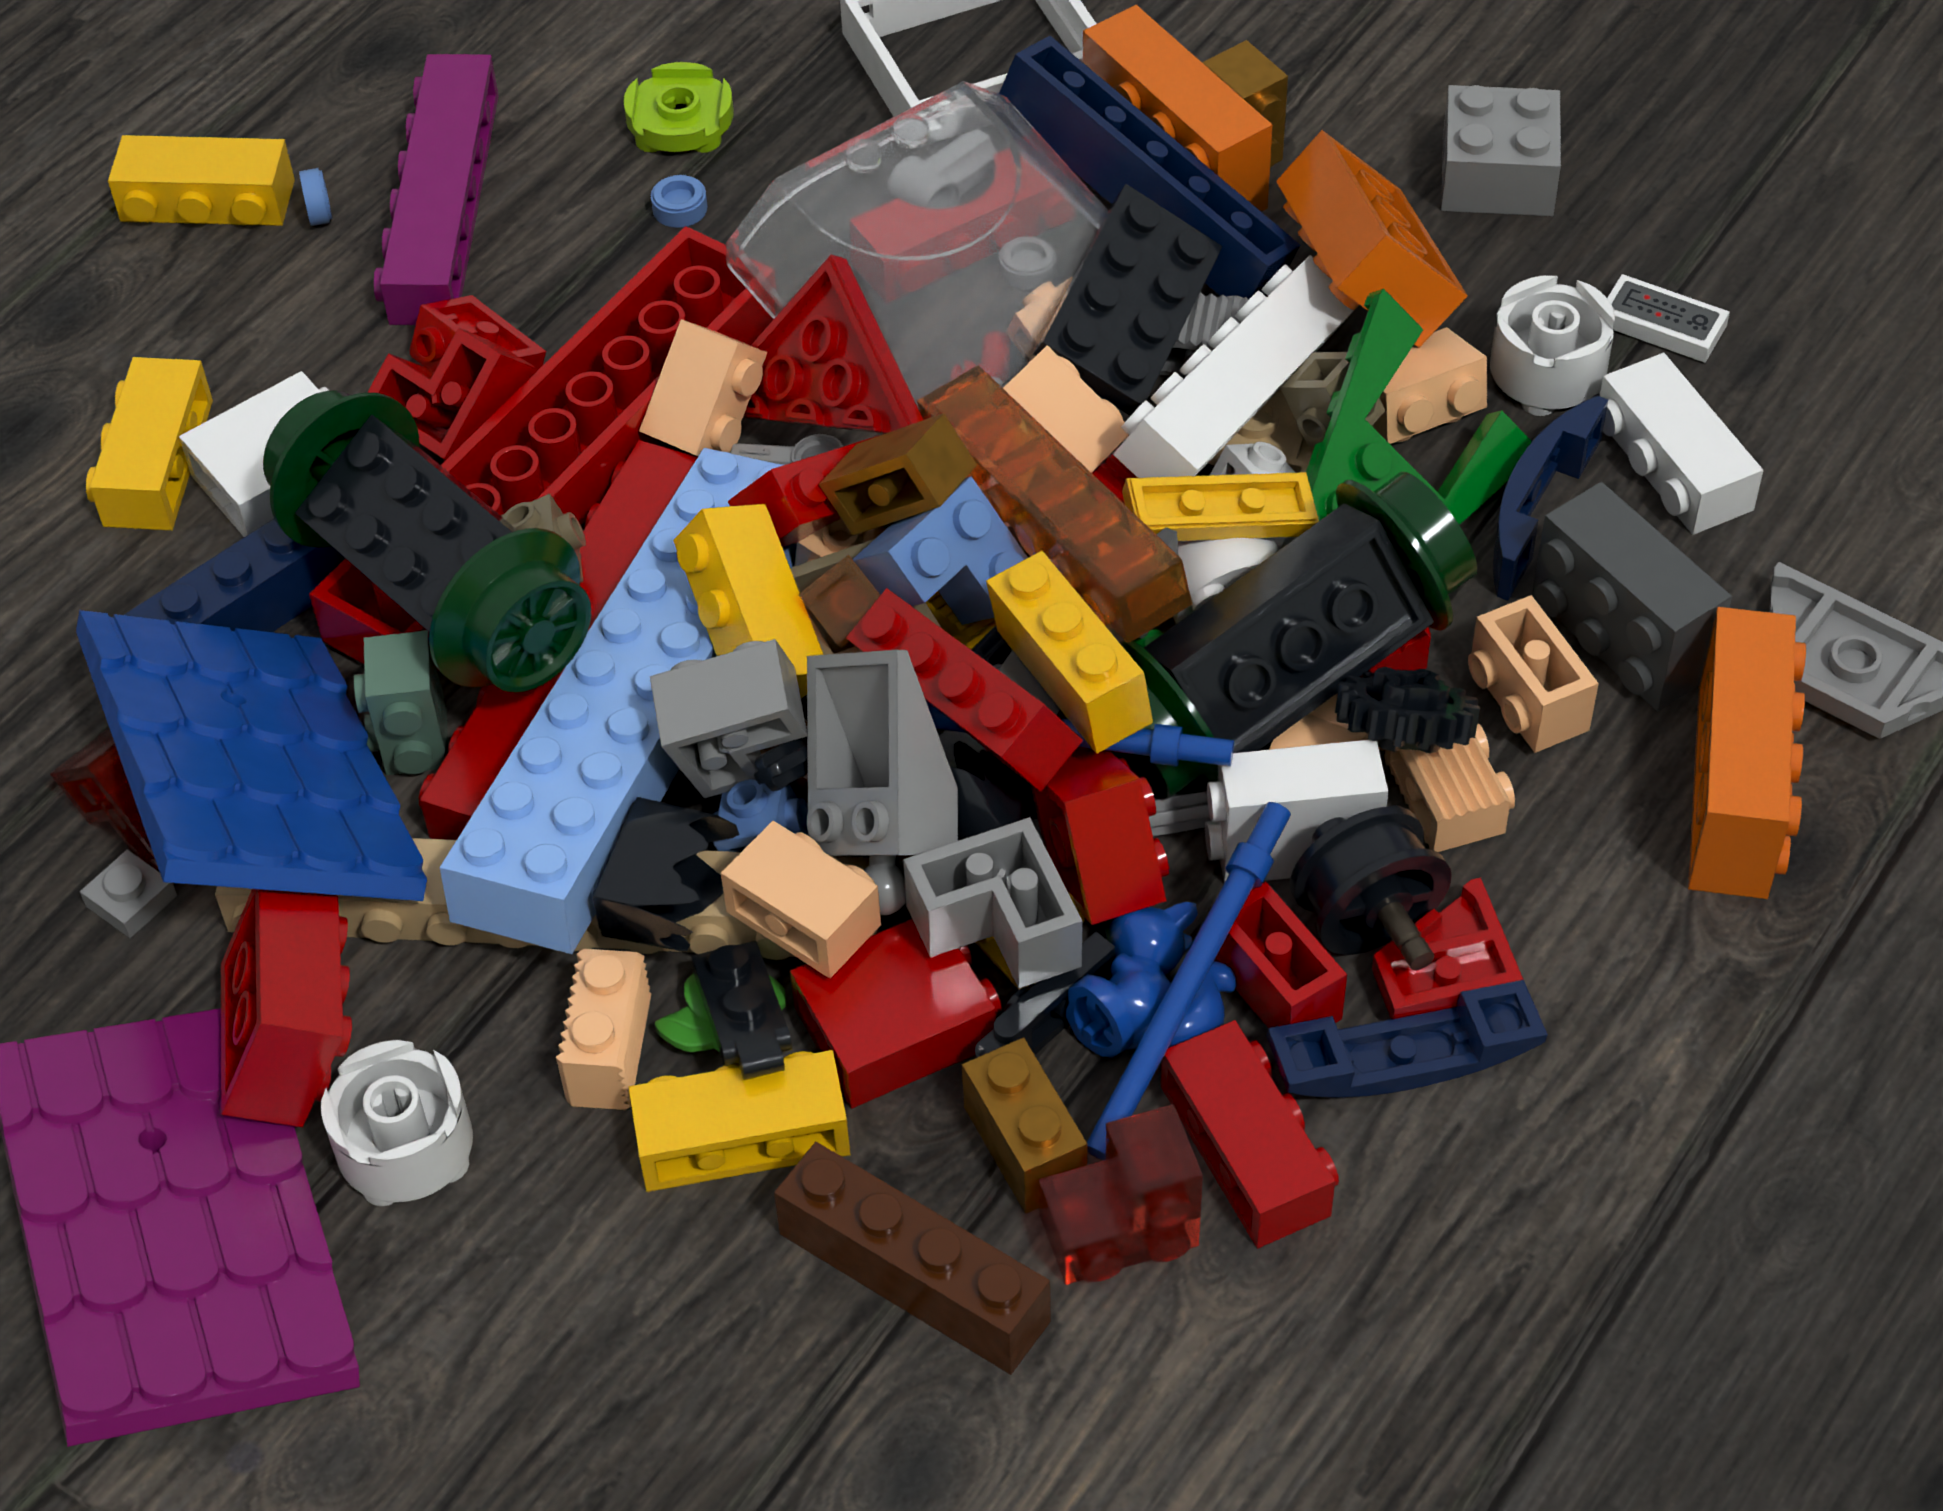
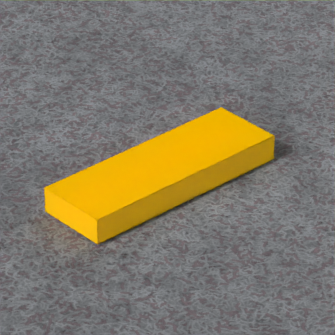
M1306 472L1126 478L1122 490L1133 543L1147 542L1165 527L1177 531L1178 541L1298 537L1319 522Z

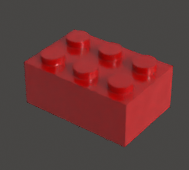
M262 889L251 890L221 963V1115L303 1128L314 1101L321 1102L325 1088L328 1091L331 1080V1064L335 1056L344 1057L352 1033V1019L350 1016L343 1015L342 1007L350 981L349 966L341 965V954L348 932V920L346 917L339 916L338 895Z

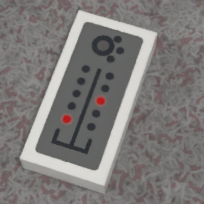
M1624 274L1620 276L1607 298L1615 312L1614 331L1706 363L1727 327L1730 313L1724 309Z

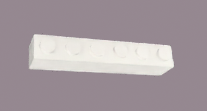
M1309 255L1294 271L1286 264L1283 265L1262 288V291L1268 297L1258 290L1235 315L1241 323L1239 324L1233 317H1230L1207 342L1214 349L1213 351L1203 344L1180 368L1179 371L1186 377L1183 379L1178 373L1174 372L1150 398L1157 406L1154 408L1145 400L1121 426L1129 436L1113 455L1138 478L1196 476L1273 397L1313 352H1316L1354 310L1345 306L1333 295L1328 287L1333 280L1318 268L1313 261V257Z

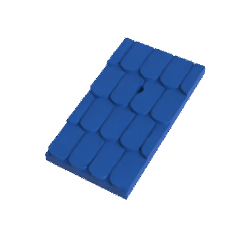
M79 610L76 634L163 882L412 901L424 900L427 877L422 870L423 857L399 816L401 805L367 745L368 733L346 696L347 684L321 638L295 635L294 638H291L289 634L235 628V631H231L230 627L179 621L171 624L169 620L118 614L109 617L108 613Z

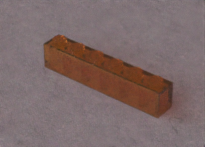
M979 365L917 400L924 420L942 413L946 415L977 464L967 477L972 476L1004 523L1007 522L1015 530L1018 540L1030 556L1043 551L1105 626L1109 624L1127 643H1130L1192 605L1182 559Z

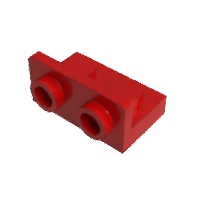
M473 295L420 305L409 352L412 358L435 372L458 328L501 345L537 369L543 366L547 351Z

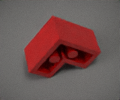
M458 328L435 372L388 353L367 393H380L390 396L406 407L416 422L419 443L447 460L539 369L501 345Z

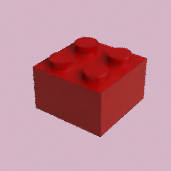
M1079 747L1041 792L1030 784L1043 844L1067 891L1073 896L1077 910L1091 925L1167 901L1162 877L1169 875L1168 859L1160 840L1153 838L1149 821L1150 816L1156 815L1155 798L1145 777L1139 778L1132 772L1124 758L1118 759L1110 751L1103 750L1096 754L1093 749Z

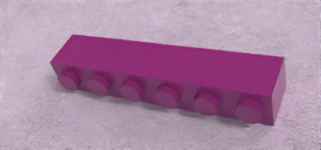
M427 54L423 76H416L414 79L413 96L416 110L415 113H408L406 118L407 151L399 152L398 175L400 188L392 189L390 195L392 227L384 228L382 234L384 266L376 267L374 272L375 299L377 302H384L389 325H416L420 305L462 297L499 97L491 55Z

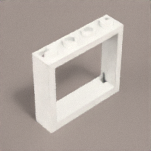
M840 0L842 33L915 152L973 134L976 131L980 132L1012 122L1013 120L994 105L1007 73L918 100L879 37L1001 0ZM1035 0L1068 50L1083 62V30L1096 25V22L1081 0ZM869 5V12L864 13L861 7ZM935 110V113L922 116L923 113Z

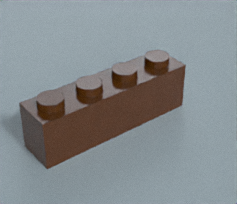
M818 1142L811 1146L774 1192L781 1236L1012 1375L1051 1322L1049 1279Z

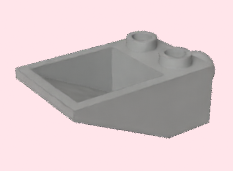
M907 650L807 656L808 836L814 839L823 852L829 856L869 855V866L864 871L878 886L880 915H890L900 910L906 903L904 872L896 866V855H917L958 841V787Z

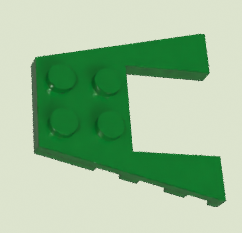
M1385 289L1369 293L1364 303V306L1369 309L1361 332L1353 335L1345 358L1350 365L1340 391L1333 392L1326 412L1331 419L1323 442L1315 444L1306 469L1319 521L1338 508L1336 489L1345 480L1356 481L1374 492L1400 472H1407L1428 486L1460 525L1509 480L1518 460L1532 441L1502 410L1487 414L1437 492L1365 419L1423 331V328Z

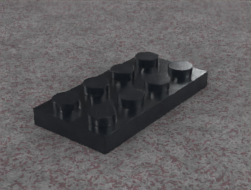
M1125 184L1115 197L1033 354L1036 356L1048 345L1058 356L1067 359L1076 367L1080 378L1098 396L1111 402L1115 407L1131 416L1148 399L1223 246Z

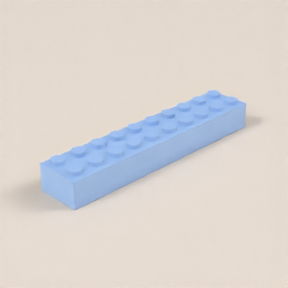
M703 448L587 632L580 649L563 670L439 867L450 922L573 954L596 914L593 895L611 853L616 847L618 836L633 802L637 797L661 802L680 769L661 747L650 676L669 671L674 665L682 661H703L716 657L707 629L700 621L698 605L686 573L679 565L677 549L673 540L701 509L730 507L728 500L769 470L783 466V464ZM794 543L782 547L790 568L795 567L797 545Z

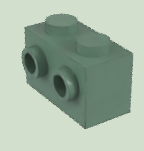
M428 630L364 637V674L354 675V692L358 712L370 713L365 714V730L368 733L367 745L370 751H380L386 775L402 773L419 774L428 770L439 769L448 754L447 708L437 667L433 662L430 652Z

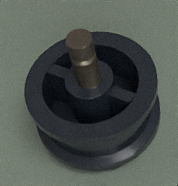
M1392 805L1367 810L1348 819L1342 817L1330 819L1315 830L1312 836L1313 843L1296 863L1290 877V891L1296 902L1303 909L1316 913L1318 916L1316 923L1317 934L1323 945L1331 952L1342 955L1360 954L1388 944L1393 940L1412 970H1420L1433 961L1435 955L1425 939L1421 937L1415 922L1439 906L1448 892L1452 874L1448 863L1441 854L1434 850L1426 849L1423 846V827L1410 810L1399 805Z

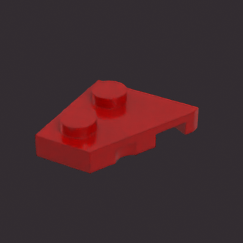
M1481 877L1467 882L1462 887L1461 896L1441 912L1432 909L1415 922L1421 937L1425 939L1435 955L1433 961L1428 966L1420 970H1412L1393 940L1373 956L1372 971L1391 1019L1454 1008L1462 991L1524 980Z

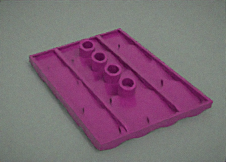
M221 1008L162 1017V1021L150 1019L94 1028L93 1032L81 1030L25 1039L24 1043H17V1041L0 1043V1129L67 1447L360 1387L359 1365L354 1352V1341L333 1274L332 1259L303 1165L302 1151L295 1127L221 1115Z

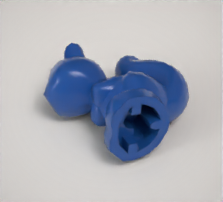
M1183 902L1165 910L1147 907L1107 921L1104 928L1106 937L1115 946V958L1110 968L1112 977L1110 980H1107L1100 976L1087 974L1069 987L1068 991L1069 1004L1066 1008V1018L1077 1039L1088 1049L1102 1057L1112 1058L1124 1050H1136L1171 984L1165 975L1177 966L1184 952L1193 943L1192 937L1183 933V931L1198 915L1196 903ZM1217 961L1213 962L1168 1048L1223 1025L1225 1010L1220 992L1232 993L1237 986L1235 973L1226 964Z

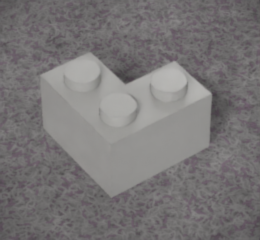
M776 639L767 642H746L737 646L733 652L703 661H682L674 665L669 671L650 676L661 747L704 798L728 792L741 781L755 780L754 774L758 771L755 761L761 755L760 750L807 737L796 670Z
M1030 817L903 859L906 907L930 957L993 936L1018 988L1082 967L1083 921Z

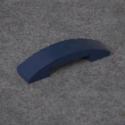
M1595 396L1566 411L1551 422L1532 441L1518 460L1506 485L1498 519L1493 556V578L1497 597L1509 601L1532 561L1539 520L1530 516L1556 471L1579 479L1601 442L1609 399Z
M1524 980L1462 991L1454 1008L1338 1029L1333 1016L1268 1028L1266 1035L1287 1092L1315 1097H1360L1388 1094L1460 1078L1521 1055L1545 1043L1548 1036Z

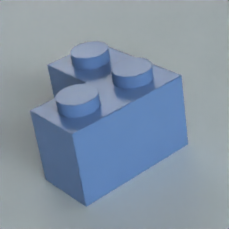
M970 476L965 478L941 507L893 522L855 556L850 563L876 600L888 588L909 605L915 606L925 603L938 591L960 623L965 625L994 618L986 580L1028 557L975 480Z

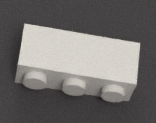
M1665 353L1603 376L1600 397L1609 399L1603 432L1615 439L1628 455L1630 464L1635 472L1646 477L1660 494L1666 510L1671 515L1677 516L1692 535L1754 511L1763 469Z

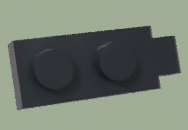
M1095 931L1082 943V967L1039 981L1031 989L1023 987L1018 990L1007 1002L1003 1013L995 1020L994 1029L976 1044L975 1058L1023 1037L1034 1055L1038 1053L1069 1025L1066 1018V1008L1069 1004V987L1087 974L1110 980L1112 977L1110 968L1115 958V946Z
M757 941L739 945H725L713 951L692 955L694 976L724 1065L728 1066L738 1063L744 1080L784 1071L785 1064L782 1052L792 1050V1042Z

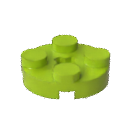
M691 62L662 64L651 69L652 78L643 81L639 85L637 77L628 86L624 95L626 123L628 129L635 136L637 147L642 151L683 152L695 150L701 153L711 152L720 146L722 142L721 135L732 123L734 108L730 85L724 78L723 84L713 78L712 69L704 65ZM676 104H686V108L675 109Z

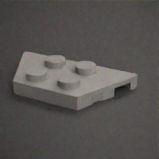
M1781 562L1777 563L1774 567L1770 583L1769 612L1796 615L1795 642L1806 643V659L1802 680L1794 681L1795 692L1804 693L1806 702L1879 739L1943 711L1942 641Z

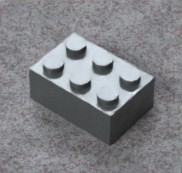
M1602 481L1545 515L1532 596L1546 615L1555 617L1577 637L1580 645L1587 653L1601 659L1620 677L1623 685L1631 693L1640 695L1657 712L1699 686L1717 607L1730 608L1732 595Z

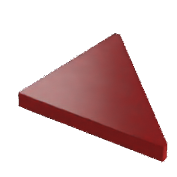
M831 254L750 345L768 353L762 366L763 376L761 383L755 393L751 395L743 418L882 434L923 421L924 419L847 259Z

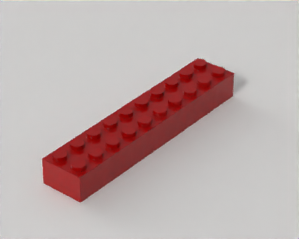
M685 226L441 466L500 516L516 504L532 502L547 494H551L563 514L572 512L580 525H582L586 521L592 505L601 503L609 490L615 467L620 461L627 460L638 440L658 446L663 442L640 432L639 429L680 320L697 324L751 345L782 310L778 269ZM346 558L309 593L322 641L363 664L364 637L427 630Z

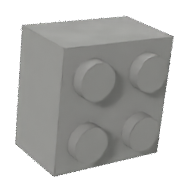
M1448 85L1443 129L1441 211L1553 216L1561 169L1560 90Z

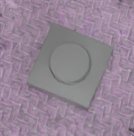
M128 849L80 891L87 908L129 938L134 936L177 897L173 883L163 882L160 872Z

